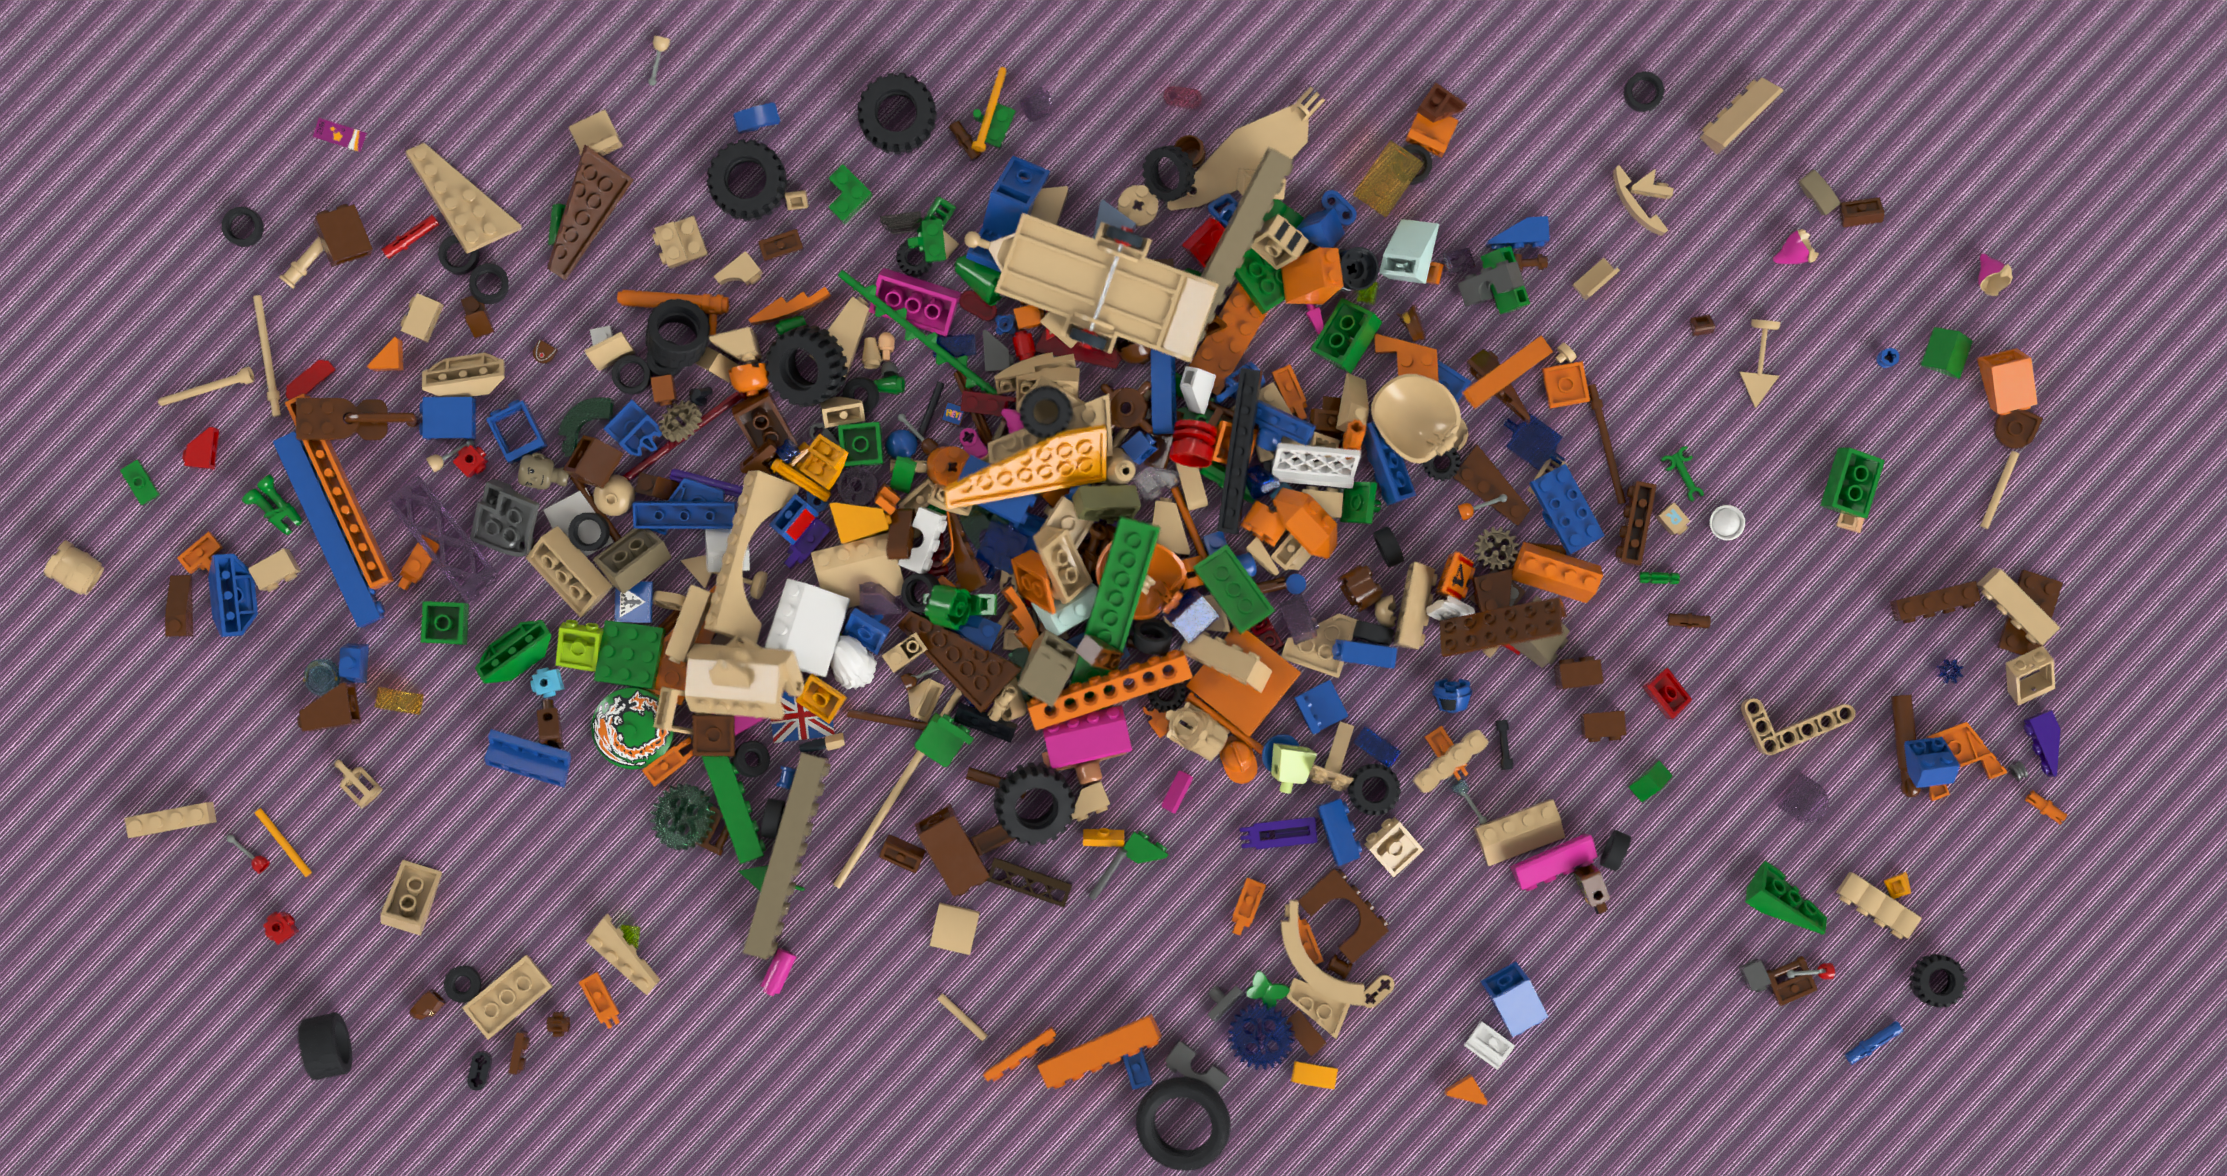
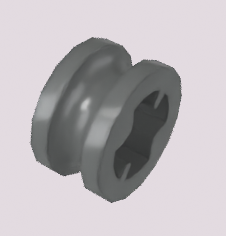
M2017 761L2016 765H2009L2016 781L2019 782L2022 777H2028V772L2021 761Z

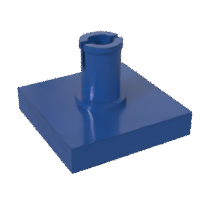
M855 608L842 634L858 639L866 649L878 655L890 628L880 623L884 617L880 611L873 610L871 615L868 616Z

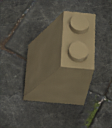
M1536 596L1531 602L1541 601L1542 599ZM1562 623V635L1510 645L1543 668L1548 663L1551 665L1558 656L1556 651L1558 648L1562 649L1568 642L1566 637L1570 631Z

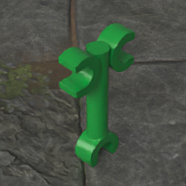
M1684 446L1674 455L1664 456L1660 461L1669 460L1671 462L1670 467L1665 469L1666 471H1670L1676 466L1689 490L1687 498L1692 502L1694 501L1692 496L1694 491L1698 492L1700 497L1704 496V492L1701 488L1695 486L1683 463L1693 458L1692 456L1683 457L1682 452L1688 449L1687 446Z

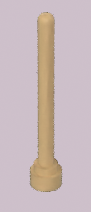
M245 367L240 369L237 375L162 397L158 400V404L160 406L168 405L239 382L241 384L255 382V377L252 369Z

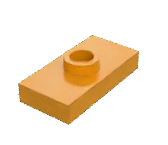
M1108 828L1083 829V846L1123 847L1124 830Z

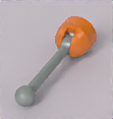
M1501 494L1499 498L1476 506H1472L1469 503L1458 505L1462 520L1470 519L1477 509L1500 501L1506 502L1507 495Z

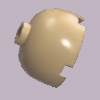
M617 474L611 475L604 488L595 487L593 493L594 503L603 514L609 516L622 515L632 507L635 500V489L627 478Z

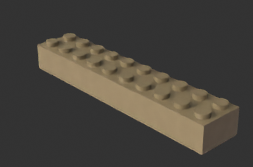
M806 752L801 753L743 950L744 954L767 960L775 955L779 943L776 942L777 936L782 934L785 924L782 922V918L788 914L790 903L787 901L789 896L793 895L796 883L793 881L795 876L799 875L802 863H799V860L806 853L808 843H805V840L812 833L814 826L811 823L812 816L817 815L820 805L816 802L818 796L823 795L825 784L822 782L824 776H828L831 768L827 758Z

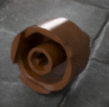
M1358 565L1337 578L1338 582L1342 580L1341 591L1351 606L1356 605L1358 607L1356 610L1358 613L1381 600L1380 595L1384 593L1378 583H1374L1371 578L1373 574L1367 565L1364 567Z

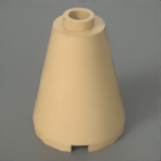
M1113 448V456H1106V481H1101V483L1109 486L1128 484L1135 475V462H1133L1124 449Z

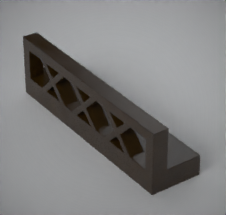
M996 857L989 872L990 877L987 878V881L1063 908L1072 887L1071 883ZM995 868L1005 870L1008 876L1001 881L992 878ZM1017 875L1022 876L1027 884L1017 887L1011 878ZM1009 879L1011 884L1005 883L1004 881ZM1036 882L1042 883L1047 891L1041 894L1034 893L1031 884ZM1029 886L1030 891L1025 890L1023 888ZM1054 889L1065 891L1062 902L1054 900L1050 891ZM1046 893H1048L1049 896H1050V898H1048V897H1046V896H1043V895L1046 894Z

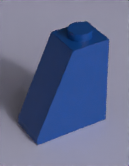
M1336 639L1332 647L1333 659L1338 661L1395 669L1397 648L1381 644Z

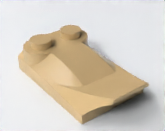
M1047 525L1033 536L1042 561L1053 583L1051 586L1052 596L1054 599L1060 600L1062 604L1069 603L1093 581L1068 530L1056 529Z

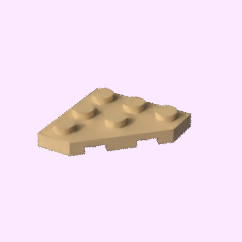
M1339 613L1286 639L1281 657L1286 661L1339 678L1344 662L1333 659L1332 647L1336 639L1352 641L1357 619Z

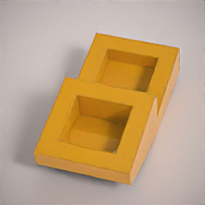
M1294 1061L1291 1082L1335 1089L1338 1069Z

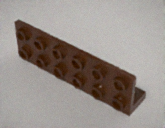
M1560 597L1440 620L1441 655L1447 657L1562 635V617H1567L1566 608Z

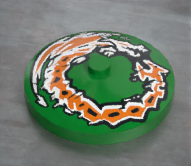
M626 687L612 692L600 702L592 719V737L598 751L606 760L621 768L642 769L669 750L674 732L653 727L660 696L645 688Z

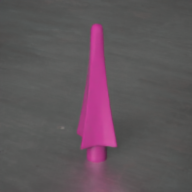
M1306 304L1308 312L1305 314L1319 335L1324 328L1320 307L1316 308L1315 304Z

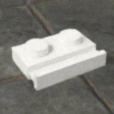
M1450 595L1447 596V600L1441 599L1426 607L1427 615L1438 621L1475 613L1473 607Z
M1480 1021L1469 1036V1039L1464 1043L1465 1047L1497 1070L1515 1047L1514 1044L1482 1021Z

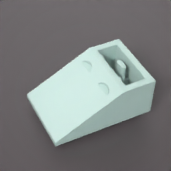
M1401 219L1383 254L1379 273L1388 279L1426 284L1439 224Z

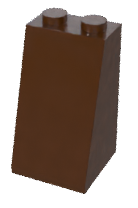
M951 804L915 823L918 837L953 897L957 895L962 896L969 891V888L975 885H982L987 881V878L990 877L988 870Z

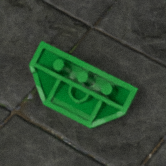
M544 621L521 622L486 648L480 662L475 667L484 684L512 681L545 657L552 635Z

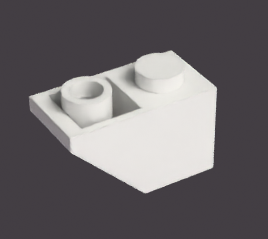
M1185 366L1180 388L1188 410L1193 413L1205 414L1216 375L1199 368Z

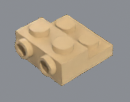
M694 216L654 228L656 233L652 234L656 246H661L662 253H659L663 265L667 264L670 269L708 255Z
M1394 817L1386 819L1381 825L1382 828L1377 833L1369 834L1366 838L1367 842L1364 844L1393 877L1424 850Z

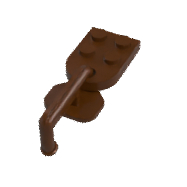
M296 398L297 440H344L355 433L363 440H382L388 433V423H406L409 427H415L418 424V419L414 413H388L387 405L379 399H365L356 407L352 402L344 398Z

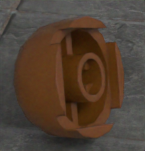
M1127 339L1122 343L1118 341L1114 346L1119 356L1127 363H1141L1143 365L1151 360V348Z

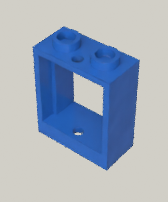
M515 400L509 403V407L503 411L498 409L491 412V417L486 419L507 462L510 464L520 461L524 455L533 454L548 446L527 402L523 400ZM523 410L537 439L511 452L497 423Z

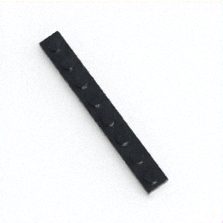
M1241 368L1217 527V531L1239 534L1263 373L1260 370Z

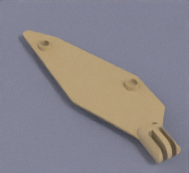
M1310 86L1295 104L1236 129L1195 173V183L1192 187L1196 189V193L1192 195L1188 192L1182 198L1169 201L1167 208L1169 210L1199 207L1224 194L1237 191L1238 168L1256 170L1268 147L1292 159L1308 142L1309 117L1321 106L1325 99L1322 97L1308 111L1307 108L1320 95L1316 92L1302 105L1301 102L1313 91V88Z

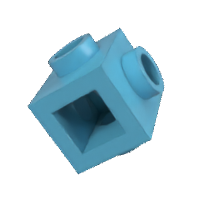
M549 667L537 670V674L532 675L533 680L530 681L531 688L538 696L543 695L544 698L555 696L556 691L564 689L559 669L549 671Z

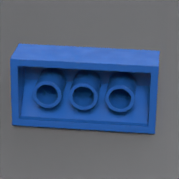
M1375 422L1367 424L1362 443L1366 447L1368 461L1373 466L1375 480L1380 485L1382 499L1389 506L1417 496L1403 458L1385 441Z

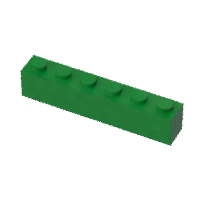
M702 756L739 863L742 865L764 857L763 852L767 850L763 839L759 840L756 832L760 830L756 820H751L749 813L753 811L749 800L745 801L742 795L746 791L742 781H737L735 774L739 772L736 770L734 763H731L729 756Z

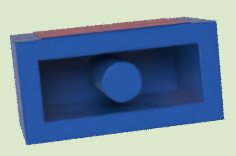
M795 494L769 526L790 544L794 545L819 513Z

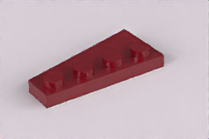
M1046 328L1035 348L1038 353L1046 354L1052 352L1053 356L1056 357L1074 354L1075 361L1115 370L1122 359L1115 347H1113L1112 353H1108L1095 347H1091L1090 350L1079 346L1080 342H1077L1070 348L1057 336L1046 341Z

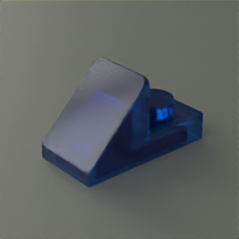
M1260 465L1248 468L1246 486L1253 499L1268 495L1272 489L1280 487L1279 479Z

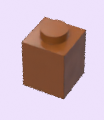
M664 375L651 378L654 402L660 404L661 407L673 405L672 402L677 401L674 377L672 375Z

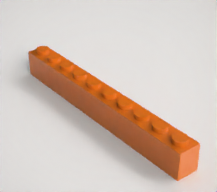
M301 394L285 402L295 426L296 398H310L306 394ZM302 440L370 589L376 590L393 582V576L331 441Z

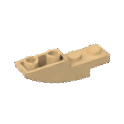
M1052 352L1041 354L1006 368L994 376L997 394L1016 391V377L1056 367L1076 368L1074 354L1053 357Z

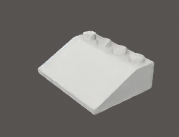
M787 579L765 648L794 650L800 671L826 677L850 599L803 582Z

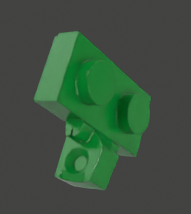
M942 219L921 221L923 232H919L918 237L908 238V247H919L920 252L925 251L926 263L946 261Z

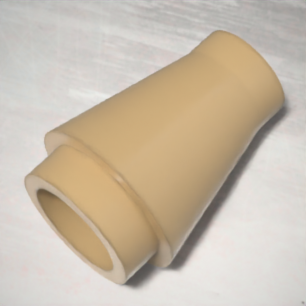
M865 338L862 364H864L866 369L879 368L882 359L876 338Z

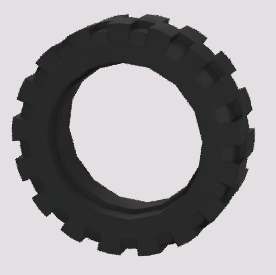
M1165 145L1152 150L1145 157L1146 162L1142 166L1144 168L1142 176L1146 181L1144 183L1146 187H1149V192L1152 195H1156L1155 198L1159 200L1163 199V201L1168 202L1182 198L1192 190V185L1195 183V169L1192 167L1194 164L1192 160H1189V155L1183 152L1180 147ZM1163 157L1173 161L1178 169L1179 183L1176 189L1168 188L1160 179L1158 165Z

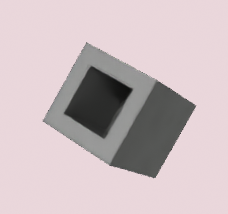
M1755 959L1739 966L1748 990H1755L1758 993L1767 989L1766 985L1771 984L1762 960Z

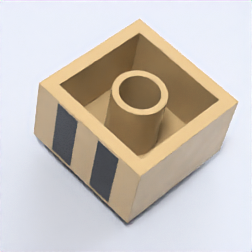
M1278 214L1264 222L1259 232H1255L1253 236L1254 243L1251 248L1278 270L1296 260L1309 240L1303 236L1302 232L1296 230L1288 223L1286 218Z

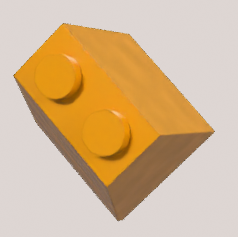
M830 503L842 544L889 532L890 523H892L891 515L886 513L884 509Z

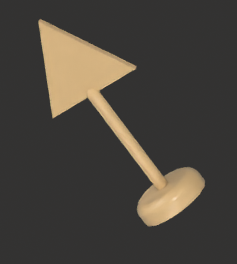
M1756 319L1751 321L1752 327L1762 329L1757 373L1740 372V375L1755 408L1779 377L1762 373L1768 329L1778 330L1781 322Z
M706 555L680 560L705 590L712 573L717 575L720 573L707 571ZM757 572L753 580L743 577V583L751 585V597L755 599L761 598L767 583L768 575L766 572Z

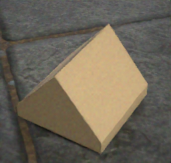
M806 190L785 193L788 210L808 208Z

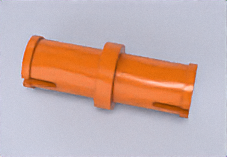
M2034 790L2025 799L2026 802L2040 810V814L2047 815L2059 825L2067 817V814L2054 806L2051 800L2047 801Z

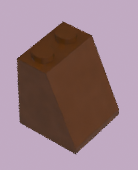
M340 683L301 709L297 722L299 728H302V732L361 724L355 683Z

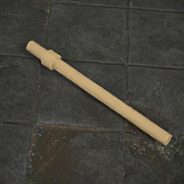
M256 295L253 296L268 385L267 399L271 404L272 416L278 417L281 416L279 407L280 393L276 388L262 296Z

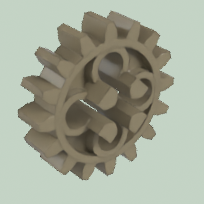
M681 400L679 405L673 403V408L668 407V413L661 415L664 420L659 421L661 425L659 430L671 442L676 440L680 443L682 438L688 440V435H694V429L700 428L697 424L702 422L700 418L702 413L689 400L686 403ZM679 416L686 426L683 427L675 418Z
M1493 526L1491 527V532L1485 529L1483 531L1484 536L1478 535L1477 539L1480 542H1475L1474 547L1478 548L1474 551V555H1479L1477 562H1484L1483 568L1489 565L1490 571H1493L1494 567L1501 571L1502 566L1508 569L1510 566L1509 562H1515L1516 559L1513 556H1518L1519 552L1514 549L1518 548L1519 543H1513L1516 536L1510 537V530L1504 533L1502 532V527L1496 531ZM1488 538H1493V539H1494V545H1493L1492 542H1488L1487 539H1488ZM1502 541H1507L1509 544L1508 546L1503 545L1499 552L1497 550L1493 551L1490 557L1484 555L1486 551L1490 553L1493 546L1496 548L1500 547ZM1498 554L1505 556L1506 559L1500 560Z

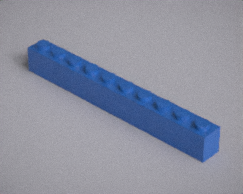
M296 431L272 441L357 627L363 628L385 618L383 614L385 609L381 601H377L374 595L376 590L370 589L303 441L296 439Z

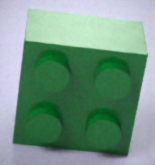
M880 422L838 425L840 447L848 452L843 468L884 465Z
M423 601L421 643L467 645L469 604Z

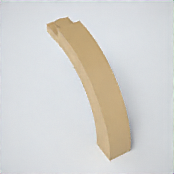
M1289 899V904H1285V917H1289V920H1281V933L1287 954L1298 973L1308 984L1323 995L1342 1003L1364 1006L1363 983L1337 979L1322 971L1309 958L1303 948L1298 930V900Z

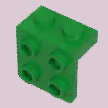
M935 712L915 742L914 747L941 766L948 767L964 742L970 745L974 738L969 735L971 732L963 725L957 727L953 724L954 719L945 713L941 716Z

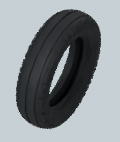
M1175 1077L1159 1082L1145 1094L1137 1110L1136 1130L1141 1145L1156 1162L1174 1170H1196L1212 1163L1223 1152L1230 1136L1231 1121L1224 1100L1211 1086L1194 1078ZM1173 1098H1188L1199 1103L1206 1110L1211 1120L1212 1129L1209 1139L1200 1147L1191 1150H1181L1167 1144L1160 1137L1155 1125L1156 1111L1164 1102Z

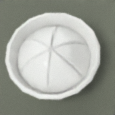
M1722 505L1713 511L1710 517V528L1717 538L1733 540L1743 533L1745 518L1737 507Z

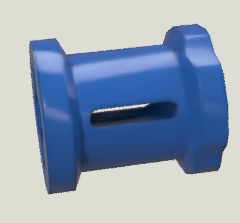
M1894 348L1880 351L1876 357L1877 364L1882 368H1889L1896 365L1899 361V353ZM1884 356H1891V360H1885Z
M781 766L782 772L776 786L791 790L797 769Z

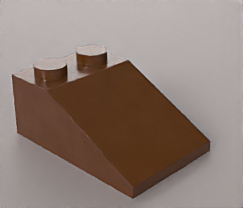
M768 388L759 392V395L752 396L732 407L733 416L754 451L769 438L776 443V453L770 460H764L766 463L799 447Z

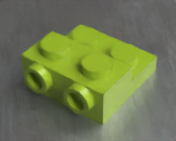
M566 620V622H563L559 627L555 666L595 672L603 628H598L599 625L596 623H587L585 626L579 625L576 620Z

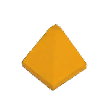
M1906 871L1884 880L1892 899L1911 894Z

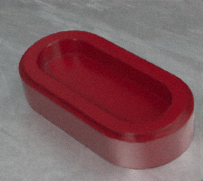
M967 290L960 295L959 303L965 311L986 322L992 321L996 317V305L990 306L986 304L974 291Z

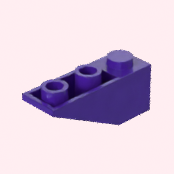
M2046 710L2024 719L2026 724L2024 725V730L2032 738L2034 743L2032 748L2042 761L2040 766L2043 773L2047 774L2048 777H2055L2058 770L2060 727L2053 711Z

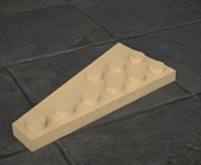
M425 143L406 150L407 158L466 254L521 230L522 226Z

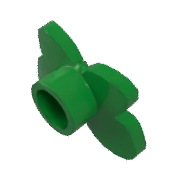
M1260 970L1255 972L1252 979L1253 985L1246 990L1249 998L1262 999L1264 1006L1269 1009L1276 1007V999H1283L1290 992V988L1287 985L1280 983L1272 984Z

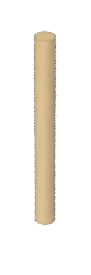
M2015 451L2010 453L1980 525L1982 528L1988 529L2018 459L2019 453Z

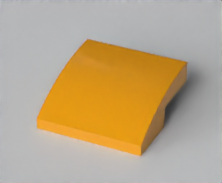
M819 434L807 449L811 454L799 470L830 491L844 467L848 452Z

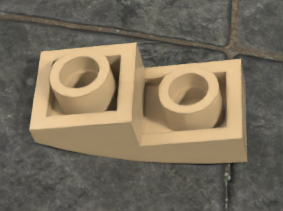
M937 483L933 486L927 503L940 509L965 516L970 514L973 506L967 505L946 509L944 487Z

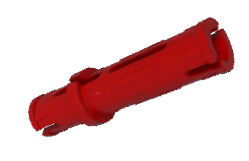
M431 214V216L403 235L396 236V240L382 248V251L388 259H391L403 249L407 250L409 245L440 224L434 215Z

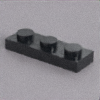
M961 702L954 717V722L1010 743L1018 725L1011 721H1005L1002 718L998 721H993L989 718L990 716H988L987 712H980L977 708Z

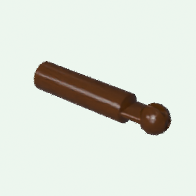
M1912 694L1891 696L1897 761L1901 773L1900 789L1906 797H1916L1920 793L1921 787L1916 788L1908 775L1904 747L1905 741L1917 740Z

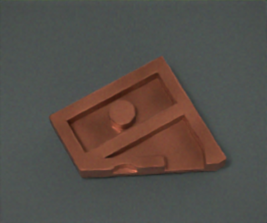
M1435 83L1417 109V112L1431 122H1436L1463 112L1468 104Z

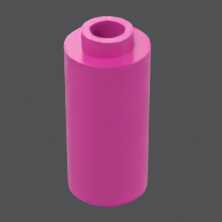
M781 948L777 949L761 984V987L764 988V993L774 996L775 993L780 994L797 957L796 955Z

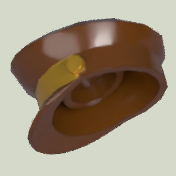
M1412 305L1406 313L1400 314L1396 312L1398 318L1409 330L1414 342L1425 340L1426 335L1416 305Z

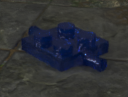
M1530 413L1531 419L1528 425L1524 421L1517 425L1509 418L1507 419L1504 426L1513 431L1511 440L1505 446L1507 449L1538 471L1550 458L1559 465L1562 464L1565 458L1555 451L1563 436Z
M991 520L976 554V558L990 566L985 575L990 580L994 579L997 569L1012 575L1014 574L1011 559L1023 553L1030 538L1013 527L1014 523L1009 521V524H1002L996 520Z

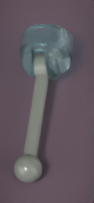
M1461 779L1451 786L1452 791L1457 796H1464L1478 816L1479 823L1485 824L1487 822L1486 817L1481 815L1467 794L1469 786L1466 780Z

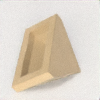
M928 678L909 690L908 697L911 716L927 723L945 686Z

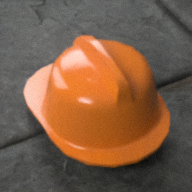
M1229 736L1219 752L1225 772L1229 779L1235 783H1248L1254 779L1258 770L1253 750L1238 737Z

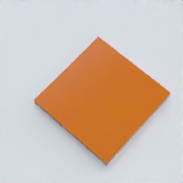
M1233 627L1231 632L1224 638L1227 642L1226 645L1231 647L1234 644L1242 648L1243 653L1248 654L1252 652L1260 657L1259 661L1273 671L1262 693L1256 691L1248 683L1244 685L1232 678L1230 674L1226 676L1215 670L1213 666L1210 668L1204 664L1186 687L1250 737L1299 677L1301 672L1248 630L1240 635L1237 629Z

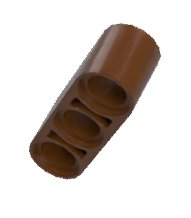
M915 508L896 509L892 513V523H890L886 547L889 560L910 559L915 527L912 526L916 517Z

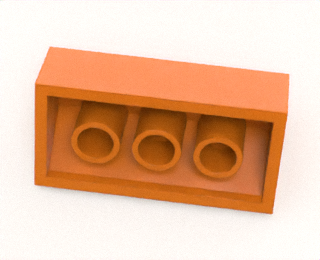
M1523 542L1512 571V580L1584 603H1587L1596 594L1603 577L1600 565Z

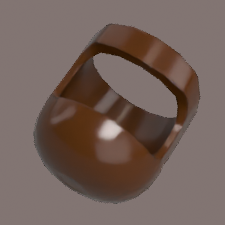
M1185 135L1180 137L1174 147H1180L1183 152L1189 155V160H1192L1194 164L1192 165L1193 169L1203 164L1206 152L1203 141L1198 137Z

